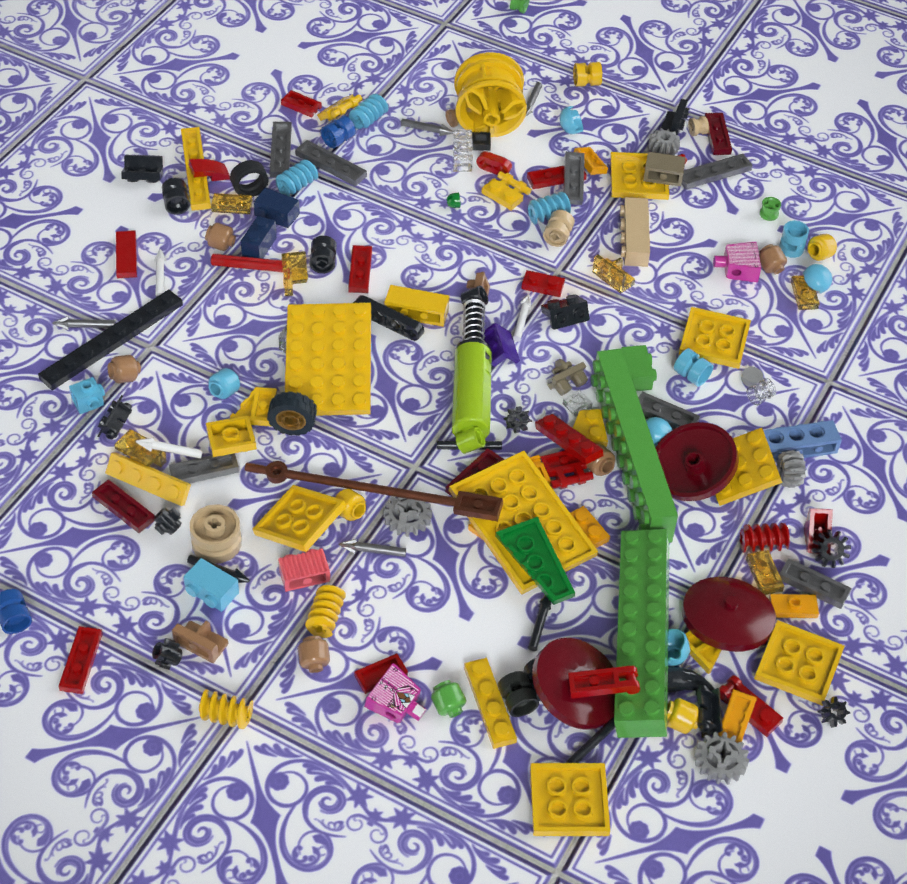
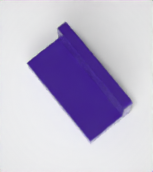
M493 323L485 330V338L483 340L492 349L491 366L496 367L506 358L516 364L520 361L510 331L497 323Z

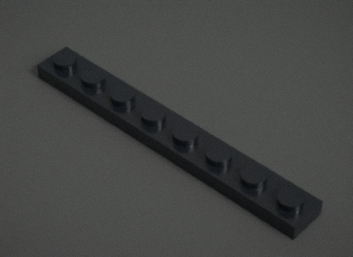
M168 289L38 373L39 380L53 391L183 306L182 299Z

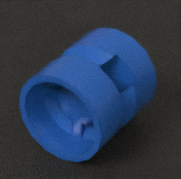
M341 115L333 120V122L321 127L320 134L324 143L334 149L344 141L355 136L356 129L349 117Z
M7 589L0 592V625L2 631L6 634H17L27 629L32 623V618L28 607H26L22 592L17 589Z

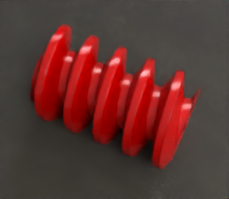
M766 523L762 524L761 527L759 524H754L752 527L749 524H745L740 530L742 553L746 552L747 546L750 547L752 553L755 552L756 546L759 547L760 552L764 551L765 546L768 547L769 552H772L774 545H776L778 551L782 550V545L789 549L790 535L785 523H780L779 526L776 523H772L770 527Z

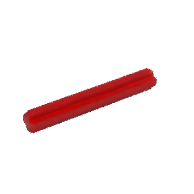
M212 254L211 256L212 266L288 273L290 267L289 262L283 260Z

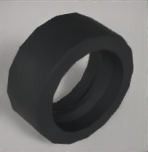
M243 161L236 165L230 173L232 186L241 197L257 196L268 186V175L264 166L258 161ZM248 174H260L250 184H239L240 180Z

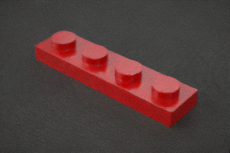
M554 414L546 415L535 422V427L539 432L585 465L604 456L603 449Z

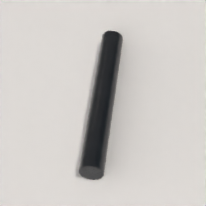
M437 441V449L459 450L456 441ZM485 441V446L477 449L502 450V441Z

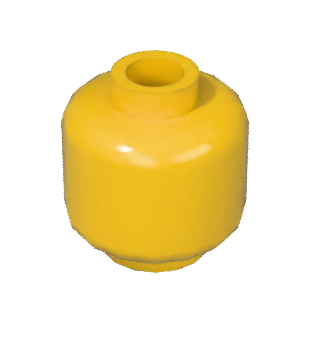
M823 233L814 236L808 242V253L816 261L828 259L836 253L837 243L830 234Z
M349 488L343 489L336 494L335 498L344 500L346 508L339 516L348 521H355L364 515L366 500L362 495Z
M676 698L674 701L670 700L667 706V726L683 734L689 733L692 729L696 730L699 722L698 706L681 698Z

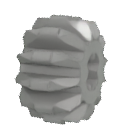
M661 128L660 131L655 130L649 137V151L675 155L680 149V136L676 135V132H670L669 129L663 130Z
M794 450L779 454L776 463L783 482L780 484L788 488L802 485L804 478H806L805 471L807 470L803 454Z

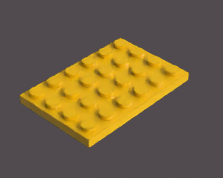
M371 303L288 305L285 392H298L312 399L313 403L317 406L316 416L371 414Z
M521 451L449 487V492L454 498H457L459 491L503 498V506L498 522L468 516L467 518L521 595L538 586L495 537L496 532L538 517L565 572L596 557L598 554V550L525 451Z

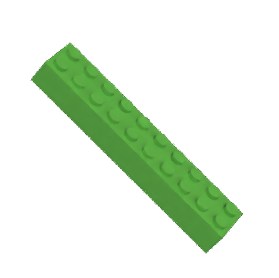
M622 348L597 351L596 360H593L594 374H591L592 387L596 388L597 402L601 403V413L603 419H606L607 434L612 437L611 446L612 450L617 453V466L622 469L623 484L628 487L627 496L629 502H632L634 506V519L639 522V530L667 529L669 543H672L678 513Z
M667 529L621 531L616 667H637L638 677L636 680L640 683V691L637 694H628L626 692L615 694L614 723L618 738L667 737L669 540Z

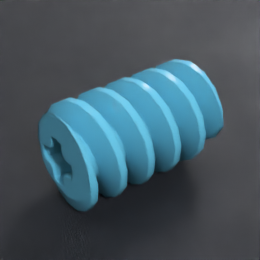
M372 94L350 111L349 118L356 129L368 128L374 121L388 112L389 107L382 96Z
M301 160L300 163L277 175L276 186L280 193L290 196V194H295L296 190L299 191L302 187H306L308 183H312L313 179L317 180L318 171L310 161Z
M564 192L531 200L528 205V214L534 225L537 224V218L541 223L544 222V216L549 220L551 214L556 210H566L571 213L570 201Z

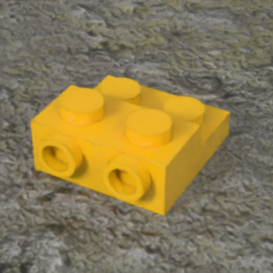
M249 415L205 423L213 457L257 449Z

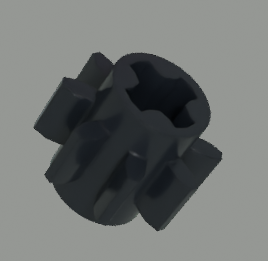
M521 406L516 407L515 410L513 408L508 409L509 415L503 418L507 423L506 429L512 428L514 433H519L520 429L522 431L528 430L526 425L528 422H532L528 416L529 410L522 411Z
M166 507L162 508L153 519L157 522L154 528L161 535L165 532L172 535L182 524L179 520L181 514L174 507L171 510Z
M168 638L164 639V643H156L152 651V657L156 660L155 664L167 670H170L171 665L177 666L183 654L182 649L179 648L180 644Z
M837 696L832 697L830 702L823 700L822 705L824 707L817 711L822 715L823 719L821 722H830L831 728L837 727L838 723L841 725L846 724L847 722L844 718L846 715L851 714L845 707L847 702H838ZM831 709L837 712V716L831 713Z

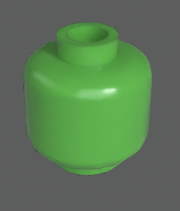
M446 680L433 688L434 692L431 694V700L439 715H449L450 718H454L463 712L462 708L467 701L458 683Z

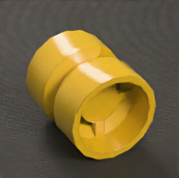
M590 62L588 65L586 63H575L573 67L575 86L582 87L586 86L587 83L590 86L601 85V62Z

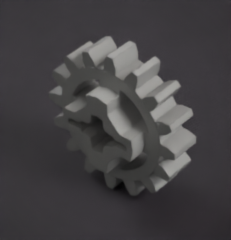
M391 496L390 503L386 502L385 509L383 510L385 525H390V531L396 529L397 535L405 532L406 537H409L410 532H413L417 536L419 529L424 532L426 531V526L431 524V504L424 501L400 497L394 498Z
M717 732L713 733L712 738L705 735L704 740L698 742L694 754L696 758L695 766H701L700 775L707 773V780L710 781L712 778H715L718 785L721 780H725L727 785L730 784L732 778L736 782L739 781L740 775H745L746 767L749 764V759L747 758L749 752L748 750H742L744 743H736L735 735L731 739L727 738V732H724L722 737H719Z

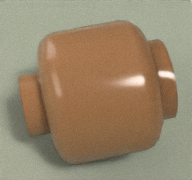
M215 223L208 227L205 240H207L208 246L226 251L229 247L234 246L236 236L233 235L234 232L231 227Z
M769 244L759 251L760 263L766 273H774L776 275L785 269L784 266L787 264V258L780 246Z
M132 355L113 357L111 362L108 363L107 370L110 379L121 384L135 381L141 372V366L139 361H136Z
M597 444L603 449L604 456L587 464V468L596 476H603L609 474L614 469L615 455L604 445Z
M321 636L305 637L297 648L299 664L302 668L309 669L310 673L321 672L323 667L327 666L330 662L328 643Z

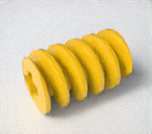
M323 585L317 589L316 596L311 605V611L308 613V619L305 622L306 629L312 635L321 636V638H329L333 635L332 631L336 627L335 623L338 621L343 600L346 598L344 590L333 585Z
M208 689L203 691L199 704L200 718L203 721L210 719L212 723H216L219 720L221 725L228 723L230 727H235L238 724L239 729H245L250 722L253 712V700L247 706L244 697L238 704L235 695L232 696L230 701H227L226 693H223L221 699H218L217 691H214L211 697H209Z

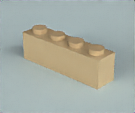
M625 197L624 205H620V217H623L620 220V230H623L620 243L624 244V246H621V257H624V266L648 267L650 257L648 198Z

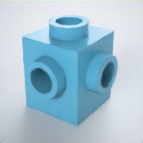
M93 377L69 386L72 402L79 414L104 405L102 397L105 396L104 389L101 384L96 383Z

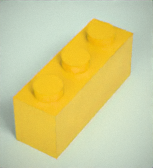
M390 285L384 305L420 323L444 327L449 312L450 296Z

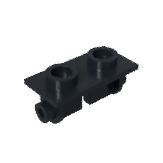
M123 395L120 396L117 402L112 401L107 410L110 413L108 418L103 416L98 425L101 430L97 437H100L101 433L106 434L105 436L110 440L118 436L124 425L119 421L125 423L132 413V405L121 402Z
M705 685L699 686L698 690H696L700 708L698 709V728L701 730V738L704 739L705 735L711 736L714 732L719 733L723 731L720 689L716 688L710 691Z

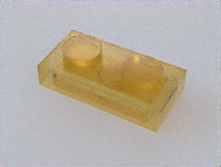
M214 193L211 211L250 215L253 197L252 195Z
M804 275L792 276L791 285L798 310L818 309L820 303L816 290L807 285Z
M769 550L747 554L746 561L758 589L765 595L783 592L785 586Z

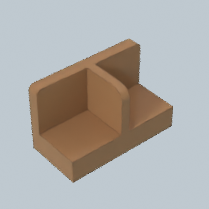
M189 621L185 627L177 623L172 629L173 640L179 643L180 647L213 664L229 644L228 639L211 631L210 622L205 621L202 625Z

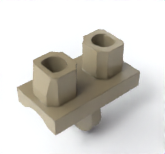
M559 359L555 361V368L552 369V373L555 376L552 377V382L548 383L547 386L550 390L555 388L563 396L572 389L568 381L572 380L577 388L586 384L588 379L584 370L587 366L584 362H581L572 367L570 361L565 363L564 360Z

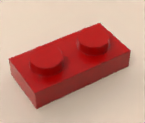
M526 270L521 289L561 297L565 278Z

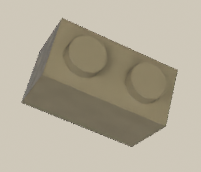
M648 152L643 181L681 187L686 157Z

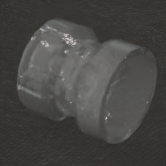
M763 378L757 384L749 386L746 391L748 399L758 406L764 403L766 399L774 397L776 395L774 383L768 378Z

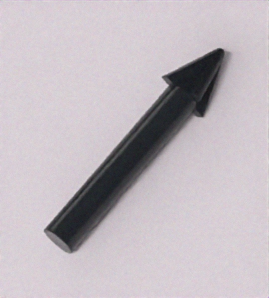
M190 554L187 563L195 565L201 558ZM207 561L238 579V583L250 582L237 568L234 571Z
M546 595L539 601V612L528 646L530 651H537L548 610H551L552 603Z

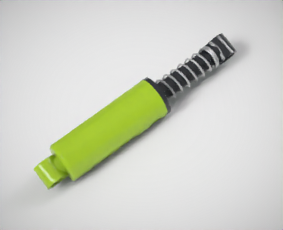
M477 286L461 293L464 311L462 341L455 347L452 433L456 437L457 446L463 454L484 447L486 443L485 438L490 434L492 349L483 340L485 338V305L488 304L489 300L482 286Z

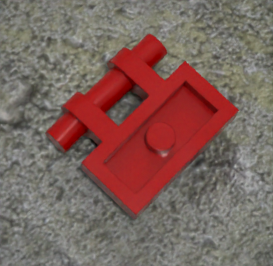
M566 450L540 456V460L544 464L549 478L556 477V480H551L550 482L552 489H565L568 485L576 483L581 485L585 484L588 480L594 479L592 471L584 473L583 469H587V465ZM574 472L575 474L568 477H565L564 475L566 473Z

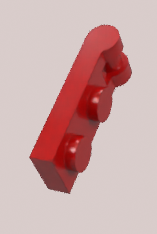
M635 666L568 673L571 699L624 692L637 694L640 691V683L636 680L638 670Z
M732 675L727 680L726 685L719 687L720 699L727 705L733 689L757 698L749 723L766 737L783 722L784 718L744 686L737 676Z

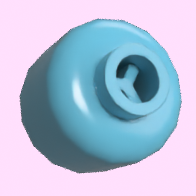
M228 368L219 370L208 381L210 393L219 399H227L240 388L238 375Z

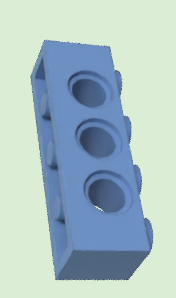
M833 420L763 430L775 462L778 460L779 454L789 450L799 451L803 454L804 458L836 454L842 441Z

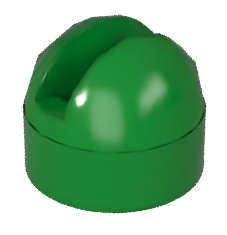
M459 192L451 193L447 196L446 200L449 207H461Z

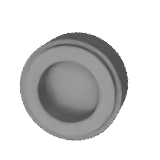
M748 367L744 369L741 380L748 387H758L762 383L763 373L758 368Z

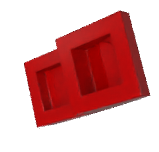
M189 159L188 165L194 178L209 176L211 181L230 180L225 164L209 159Z

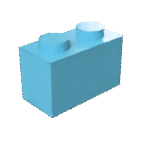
M202 558L184 575L186 592L192 597L200 598L210 608H216L221 612L239 594L238 579Z

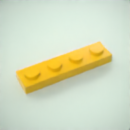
M116 452L111 453L105 474L179 506L185 505L191 484Z
M483 658L464 663L467 679L493 749L517 743L515 731L488 659Z

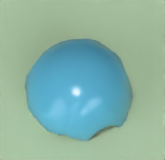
M573 106L565 107L560 113V125L568 134L581 133L584 129L580 115L577 110H570Z
M813 264L803 272L804 280L813 290L819 291L822 294L830 288L833 280L832 273L824 265Z
M651 417L646 422L656 448L661 439L672 431V427L662 418Z
M680 629L668 630V666L671 667L683 663L690 654L689 640Z

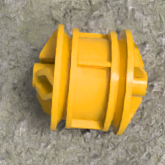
M486 52L468 58L459 66L454 77V87L458 97L456 117L459 124L471 134L472 132L491 133V137L504 136L517 129L525 119L527 112L526 100L523 95L524 74L520 65L507 55Z

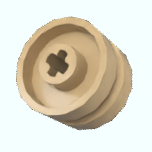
M217 504L200 508L193 514L190 520V536L192 549L197 557L212 563H224L239 553L242 546L240 520L235 511L227 506Z

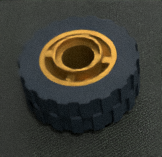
M281 392V394H276L271 399L267 420L273 429L280 431L282 434L304 435L310 432L312 427L314 428L317 406L313 403L312 399L301 393Z

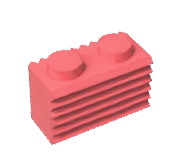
M321 548L319 550L310 549L305 553H298L297 555L288 554L278 559L279 573L285 592L330 582V569L324 551Z

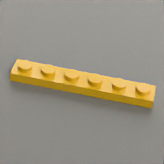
M200 127L181 129L191 210L211 209L207 176L194 178L188 165L189 159H204Z

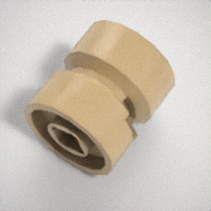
M564 210L554 211L544 229V240L551 246H564L573 229L574 217Z

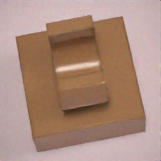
M484 272L476 273L475 280L467 281V288L473 289L477 286H482L487 295H489L490 285Z

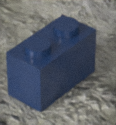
M266 187L253 201L255 216L275 220L277 225L289 228L300 215L298 199Z
M261 216L256 217L241 239L242 257L262 259L265 257L277 238L275 220Z

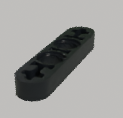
M360 295L353 302L371 303L372 321L410 340L417 341L425 332L423 325L418 321L369 297Z

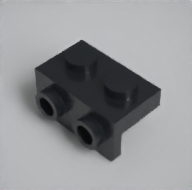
M681 99L676 112L667 111L661 127L663 130L669 129L670 132H676V135H679L680 130L683 131L686 121L684 119L688 118L690 108H687L688 100Z
M129 154L124 156V168L121 171V179H125L128 182L146 180L148 183H156L161 180L163 176V156Z
M576 294L568 295L563 300H549L547 304L541 305L542 313L550 318V325L553 330L589 321L590 319L587 301Z

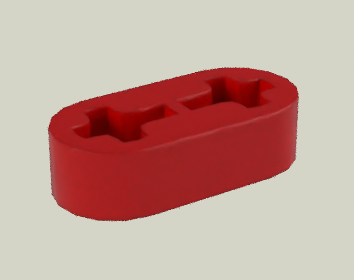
M483 151L476 160L479 168L496 175L500 171L505 174L509 173L512 169V163L507 158L488 151Z

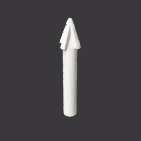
M161 249L153 261L156 263V297L164 293V261L167 260Z
M529 294L521 301V310L513 340L516 342L521 341L528 311L531 310Z
M154 438L136 440V443L149 451L154 449L200 459L202 456V450L155 441Z

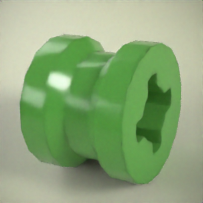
M511 0L510 9H517L520 13L524 14L528 8L529 0Z
M775 197L764 198L762 208L760 209L761 218L767 221L776 220L781 208L780 200Z

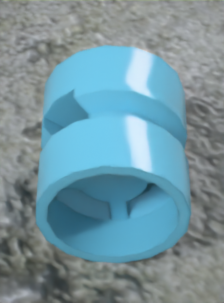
M795 220L785 223L779 244L785 256L796 258L803 254L809 234V228L805 223Z
M690 348L684 350L674 364V371L683 377L687 376L688 381L698 387L708 380L714 368L712 363L705 358L700 359V355Z

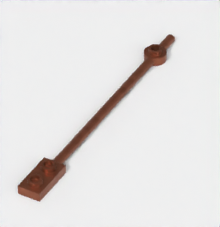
M273 461L267 466L252 463L245 464V471L264 474L274 484L282 483L288 478L453 506V512L456 515L497 522L503 506V498L459 491L457 498L288 470L286 464L282 461Z

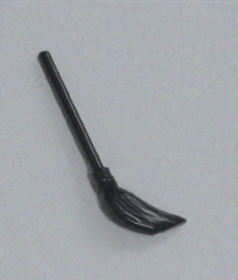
M668 667V692L696 691L701 685L707 686L710 691L714 690V687L695 671L681 667ZM614 717L566 760V763H579L616 728Z

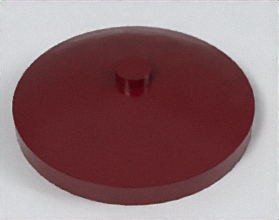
M695 422L682 425L664 436L655 448L671 496L680 501H699L714 496L730 483L738 468L739 455L733 438L726 430L711 423Z
M710 577L696 582L686 592L682 604V617L691 633L702 642L725 651L743 652L762 646L772 635L776 622L774 607L764 593L745 581L730 577Z
M559 638L548 643L538 653L533 664V683L539 699L554 717L568 726L583 730L599 728L614 717L615 694L571 699L568 673L613 668L611 662L601 651L591 644L576 638Z

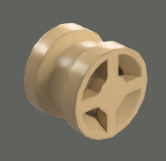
M700 116L699 119L690 118L688 120V129L692 137L697 136L699 133L702 135L708 133L709 124L705 116Z

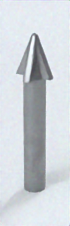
M541 82L535 84L527 101L526 116L533 113L531 110L542 88Z
M403 118L401 120V126L439 133V136L455 133L443 124L438 126Z
M68 316L54 321L52 324L69 330V327L110 328L115 324V320L69 319Z
M357 539L338 543L339 546L354 554L355 551L401 557L406 556V548L356 542Z

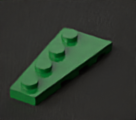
M538 517L496 532L495 537L553 605L575 597V591Z

